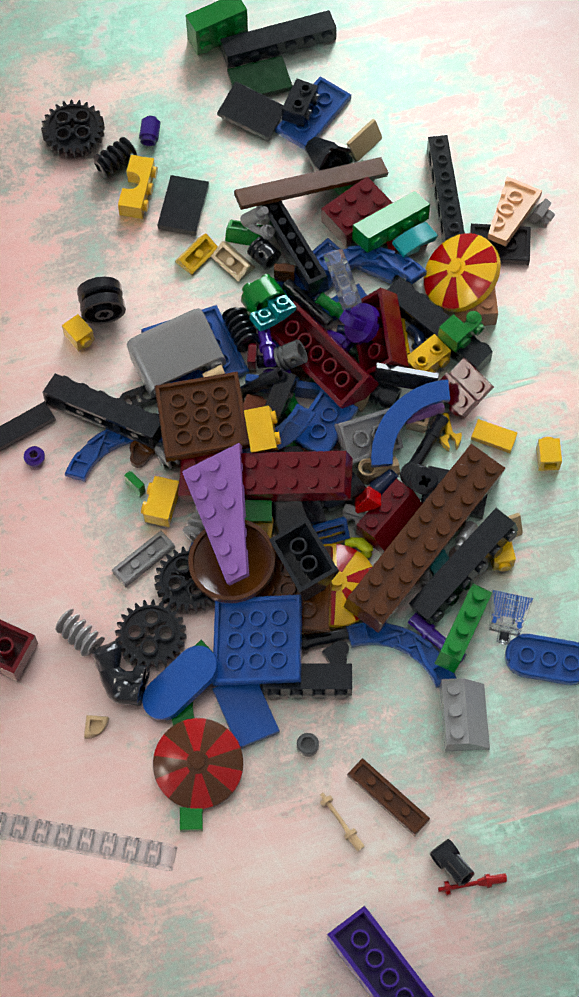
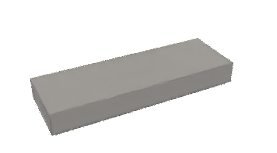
M161 530L112 569V573L127 587L166 556V554L171 552L175 545Z

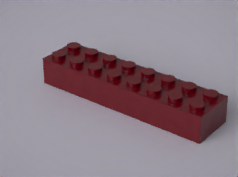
M347 451L241 453L245 500H272V502L350 500L353 458ZM216 454L181 460L178 496L186 503H194L182 471Z

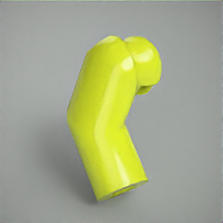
M362 537L345 539L346 546L358 548L366 558L372 556L373 546Z

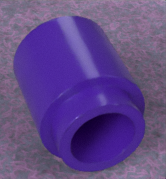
M146 116L141 120L139 139L144 146H155L159 139L161 122L155 116Z

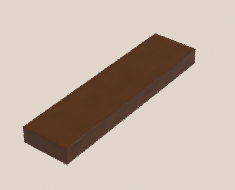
M363 758L347 774L354 783L413 836H416L429 822L430 818Z

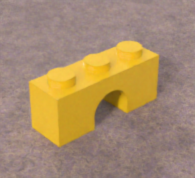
M130 156L127 168L128 182L136 183L138 186L133 189L122 188L118 201L119 215L143 219L144 212H148V196L153 193L154 185L152 181L153 178L156 179L158 167H155L154 158Z

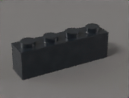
M301 663V682L263 684V694L267 695L268 698H280L281 696H290L295 699L302 698L303 696H312L317 699L325 698V696H334L338 699L352 696V664Z

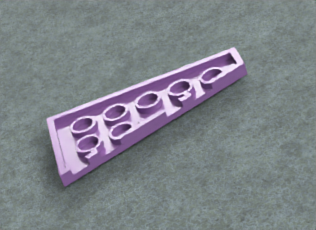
M240 443L182 471L226 583L229 586L249 576L248 550L246 549L245 494L242 481L243 464L241 463L242 445Z

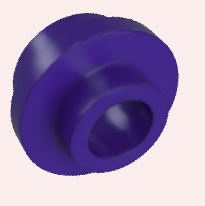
M32 446L24 452V461L29 466L37 467L45 459L44 451L40 447ZM32 454H38L35 458L30 457Z

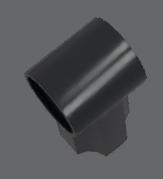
M446 839L429 853L440 869L444 868L458 886L467 884L474 876V871L463 860L457 847L450 839Z

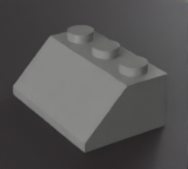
M465 678L441 679L440 698L445 752L490 750L484 684Z

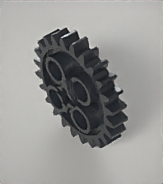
M70 100L68 105L63 101V106L61 107L55 104L56 110L49 109L50 115L45 114V120L42 121L43 127H41L43 140L46 141V146H51L52 152L57 150L59 156L65 152L66 158H68L70 153H73L74 158H76L77 153H80L83 157L84 151L91 153V147L97 149V143H102L101 137L105 136V124L103 116H100V111H95L94 105L89 107L88 102L81 105L80 100H78L77 104Z
M183 546L181 553L174 549L173 557L166 554L167 562L160 561L162 568H156L158 575L154 576L155 582H157L154 584L155 589L159 590L157 594L159 598L163 597V603L167 604L169 602L168 605L172 609L176 606L178 613H180L182 608H185L186 614H189L192 608L197 613L200 606L205 611V604L208 603L213 606V600L202 592L196 595L192 594L194 590L199 589L195 585L189 570L188 559L190 549L186 551ZM182 565L188 566L184 570L178 569ZM174 584H179V585H180L179 588H176V589H172V588H171Z
M152 599L151 605H147V602L143 600V606L140 607L135 603V610L127 608L128 616L121 614L124 622H117V626L120 629L115 630V634L118 636L115 641H118L122 646L123 658L128 659L130 657L129 662L131 665L137 661L138 665L146 664L147 668H151V665L154 664L158 670L159 663H163L167 667L168 659L171 661L175 660L173 654H181L178 647H185V643L182 640L187 639L185 633H182L186 631V626L181 625L184 621L183 617H178V610L171 612V606L168 605L164 608L163 601L157 606L155 600ZM150 617L158 618L154 623L147 622V619ZM137 630L141 632V634L138 637L130 636L131 632ZM150 632V634H155V636H153V637H152L151 635H148V636H147V633ZM164 632H170L172 634V636L168 639H164L161 637V635ZM148 646L155 647V650L151 653L144 651Z

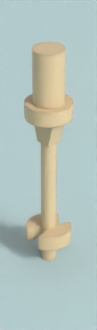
M321 793L320 796L323 800L320 804L323 807L326 805L329 807L346 832L344 838L352 843L357 852L361 851L365 846L356 835V829L353 828L351 830L331 804L333 801L332 796L326 797L324 793Z

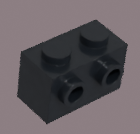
M296 78L282 107V120L304 127L306 121H310L312 117L313 106H317L320 100L318 85Z

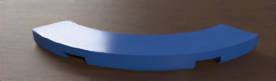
M348 246L346 249L337 251L334 249L316 257L326 275L347 267L371 266L390 271L413 284L426 276L427 273L420 264L411 258H405L396 254L393 250L382 247L367 253L360 246Z
M448 380L435 381L419 386L406 393L390 407L382 418L374 436L371 467L393 465V448L400 430L414 414L429 406L450 402Z
M297 403L290 415L275 428V432L279 431L281 444L278 445V449L280 450L296 440L309 426L316 413ZM242 449V453H251V449Z
M108 429L98 433L74 455L66 469L65 477L86 482L91 470L104 456L119 447L131 444L134 440ZM162 437L158 443H163Z
M364 622L346 626L351 648L379 645L399 650L412 657L426 670L436 688L440 687L441 679H457L455 673L434 664L439 651L433 647V644L409 629L387 623L378 633Z

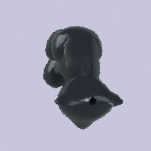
M118 641L98 647L91 654L107 696L117 704L140 706L149 680L150 668H147V665H136L133 671L122 669L120 667L122 646Z

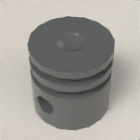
M300 340L292 341L274 349L275 361L278 367L284 371L305 364L308 361L306 350Z

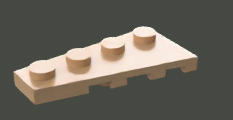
M507 176L496 213L491 223L488 239L506 246L540 199L542 190Z

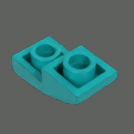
M423 222L401 234L392 241V245L403 257L418 252L421 246L436 241L438 235L427 222Z
M285 294L269 300L268 307L250 313V320L261 332L287 318L296 310V306Z

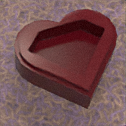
M250 343L248 346L247 364L249 370H257L258 344Z

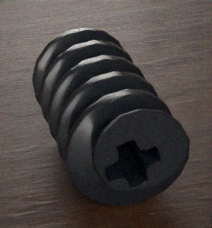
M121 137L119 142L115 141L113 146H107L106 150H101L100 154L94 156V165L104 178H107L106 171L113 174V166L119 170V162L125 166V158L130 160L131 154L137 156V152L127 138Z
M245 307L229 308L222 314L225 325L239 352L248 351L249 344L256 343L259 340L256 328L253 327L254 324L251 322L250 315L247 314L248 312Z
M414 461L406 463L401 469L400 479L411 490L424 495L431 493L436 488L438 477L432 469Z

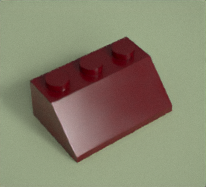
M395 479L382 494L381 506L369 510L356 524V535L366 539L373 548L383 554L423 503L413 490L398 479Z

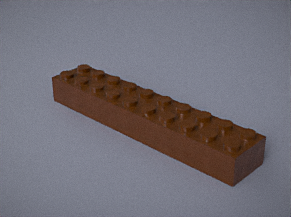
M471 443L348 596L344 608L379 633L486 495L499 481L506 468Z

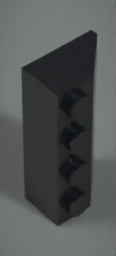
M287 446L276 452H303L302 446ZM320 501L272 502V517L278 534L306 517L311 525L326 522Z

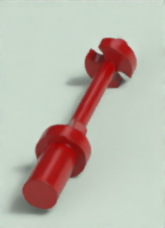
M506 873L491 876L490 874H484V877L477 879V881H471L461 886L457 884L450 885L449 881H444V886L438 887V892L445 891L447 896L451 895L450 890L476 885L491 888L494 884L506 883L507 876Z

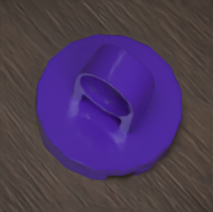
M359 303L350 311L344 309L339 317V320L345 324L344 330L347 339L358 345H361L363 342H370L376 336L380 325L377 324V316L380 317L378 310L367 303Z

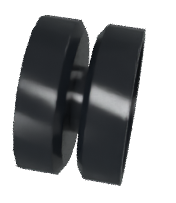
M106 276L95 277L81 283L77 288L81 317L85 322L90 324H107L118 320L125 314V301L122 297L123 291L119 280Z

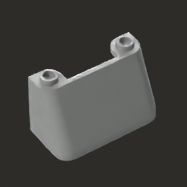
M199 308L188 311L134 336L127 342L130 359L151 399L156 397V385L170 383L204 366L211 370L219 365L223 367L226 364L224 355L203 311Z

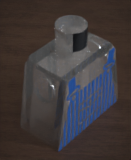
M492 590L489 600V630L498 632L497 642L499 644L508 645L510 644L511 635L518 636L521 634L533 598Z

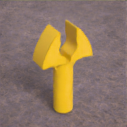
M443 413L442 415L446 416L449 422L444 427L445 435L441 436L439 443L449 451L448 441L451 438L455 442L457 450L461 442L462 433L456 434L453 432L449 414Z

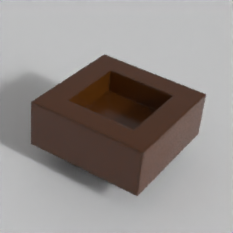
M274 263V279L280 282L292 279L295 282V265Z

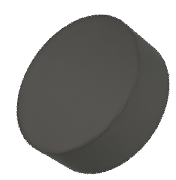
M312 733L300 735L297 739L298 752L305 757H310L317 753L319 749L318 738Z

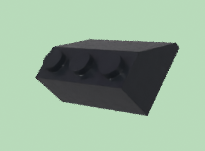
M307 517L269 539L305 601L325 590L339 572Z

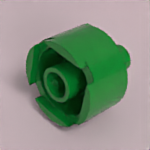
M264 274L261 278L243 286L241 303L249 313L268 307L269 300L283 296L286 293L270 274Z

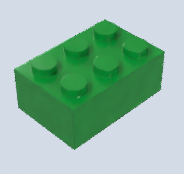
M218 0L185 15L187 39L197 55L207 53L211 49L220 46L221 38L248 32V13L242 0Z

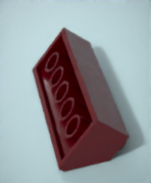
M293 301L296 310L278 324L270 327L272 338L280 346L295 340L301 341L306 350L308 361L300 366L340 408H345L365 400L379 383L302 306Z

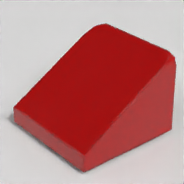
M370 486L366 487L355 498L356 513H362L381 506V494Z

